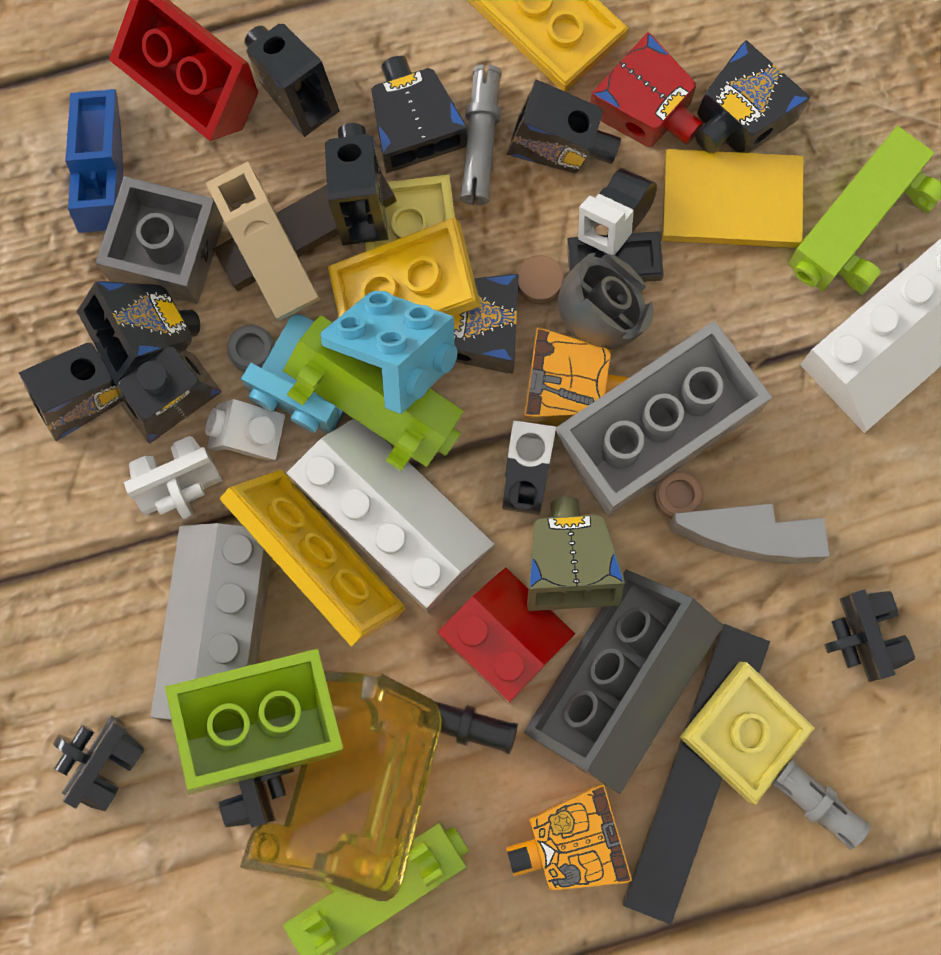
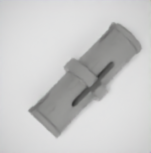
M792 759L772 783L773 786L790 797L805 811L804 816L809 821L820 823L850 850L857 847L871 829V825L855 814L837 798V791L831 786L824 787Z

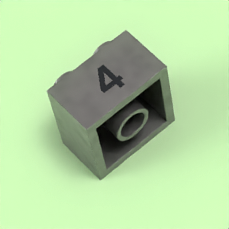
M124 176L96 264L110 282L161 285L167 289L172 298L198 304L214 254L213 248L216 247L224 220L213 198Z

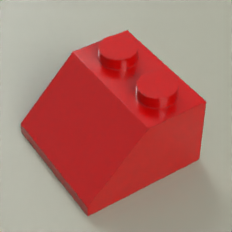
M505 567L478 590L437 633L468 666L510 704L576 633L551 610L528 611V588Z

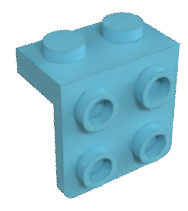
M372 291L320 334L321 344L324 347L382 368L385 408L402 414L417 399L422 398L427 390L445 373L450 372L457 359V348L454 345V316L433 310L426 305H419L393 296L385 291Z
M295 314L288 320L262 368L250 362L241 380L250 393L248 398L254 403L270 411H274L277 407L291 414V421L310 432L316 433L317 429H320L329 434L336 429L345 412L313 392L304 406L287 396V393L297 380L283 372V369L300 338L315 322L301 314Z

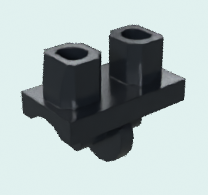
M864 589L840 598L846 618L843 617L831 621L837 640L824 644L827 654L841 650L847 668L863 664L869 682L896 675L895 669L915 660L914 652L906 635L884 641L878 622L898 616V608L891 591L867 594Z
M112 715L89 750L85 747L95 732L84 725H81L73 739L59 734L53 742V745L63 752V755L54 767L55 770L67 776L75 762H80L62 791V794L65 795L63 802L75 809L81 802L88 807L105 812L116 796L119 787L117 784L99 775L102 767L110 759L130 771L144 751L143 745L130 733L126 732L124 722Z
M294 768L240 781L239 786L242 794L219 801V808L225 827L251 824V827L254 828L276 821L265 782L267 781L272 800L286 796L281 776L295 772Z

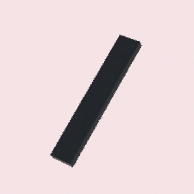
M723 624L685 729L739 662H747L760 673L770 644L769 640ZM682 739L680 740L635 866L632 881L629 883L622 903L627 908L670 925L675 916L722 781V777Z

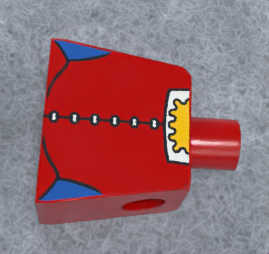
M649 32L640 39L591 93L590 103L599 106L603 110L601 122L646 147H653L667 130L684 144L688 145L695 138V133L704 124V122L687 110L696 89L694 80Z

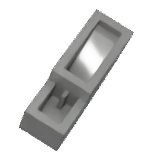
M773 504L675 513L669 521L672 532L698 545L730 556L758 562L780 564L820 563L830 557L824 518L775 523Z

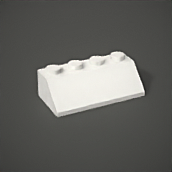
M941 239L817 344L800 364L863 433L869 430L941 367Z
M353 419L322 437L287 474L292 482L429 614L495 544L409 462H407L402 471L386 462L385 460L393 447L381 436Z

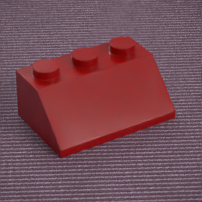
M170 0L129 1L109 61L209 141L243 130L259 94L249 63Z

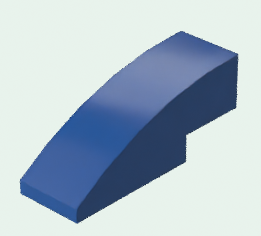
M115 89L70 93L65 162L70 171L68 211L78 233L107 230L124 178L119 105Z

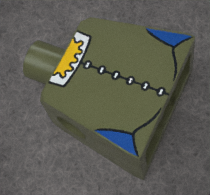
M563 496L554 499L551 502L552 517L539 518L534 522L527 600L528 611L620 606L624 588V577L605 519L600 515L581 516L579 500L575 497Z

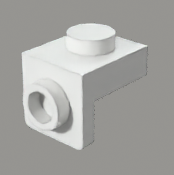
M235 399L220 403L211 410L206 422L205 433L207 436H210L207 448L214 451L226 449L268 462L276 460L285 414Z

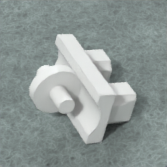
M192 436L174 442L171 451L175 460L159 466L153 456L146 455L129 463L131 479L125 481L124 485L127 494L135 500L144 516L157 510L161 515L177 508L181 517L186 519L193 515L190 501L204 496V489L222 482L219 470L204 447L200 448Z

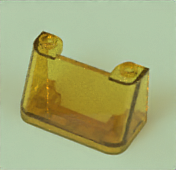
M324 672L343 750L338 756L301 765L285 825L263 823L257 826L248 839L240 868L257 874L375 901H388L397 894L403 882L409 859L407 852L412 847L441 732V711L437 703L431 698L382 673Z

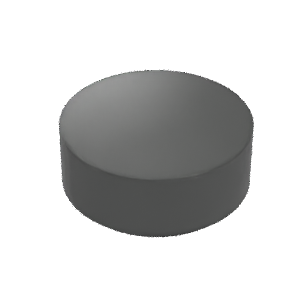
M245 325L235 330L230 336L227 343V353L234 366L245 373L250 362L262 368L275 344L270 334L264 328L257 325Z

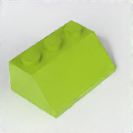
M318 649L164 686L188 795L335 757L343 750Z

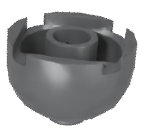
M595 253L588 254L562 281L558 298L560 316L567 330L576 339L607 349L622 347L635 340L651 325L654 313L653 303L651 301L647 305L645 304L641 291L646 286L642 278L630 265L615 255L606 254L602 258L594 257Z

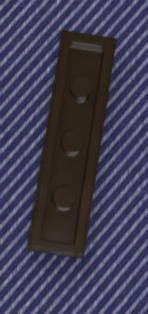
M382 174L384 201L386 208L392 205L393 203L397 202V200L389 184L387 183L386 179ZM327 185L277 212L298 257L339 235L327 200ZM233 238L213 248L237 292L256 282Z

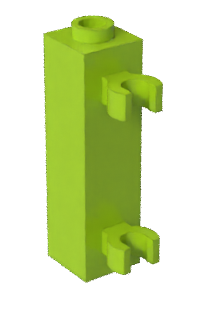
M897 125L797 247L787 264L793 269L795 276L804 284L810 287L817 286L824 292L839 274L853 290L864 295L882 271L873 263L860 259L855 253L903 193L908 195L919 209L928 214L941 199V182L921 173L935 152Z
M319 315L300 338L283 369V372L297 380L287 393V396L304 406L313 392L335 405L394 445L385 461L400 471L403 470L411 457L427 467L437 452L446 456L461 434L454 426L464 410L431 388L402 414L386 409L382 368L324 347L321 344L320 334L332 322Z
M440 821L294 916L282 926L299 955H334L465 869L467 863L462 856L470 851L455 826L453 825L446 830Z

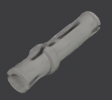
M483 64L473 68L471 103L466 105L465 118L469 121L460 200L470 205H474L475 187L478 205L489 203L495 124L500 122L501 109L497 106L502 71L496 66L488 65L486 82Z

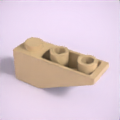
M247 161L206 182L225 224L276 319L280 321L318 302L320 299L261 181L250 163Z

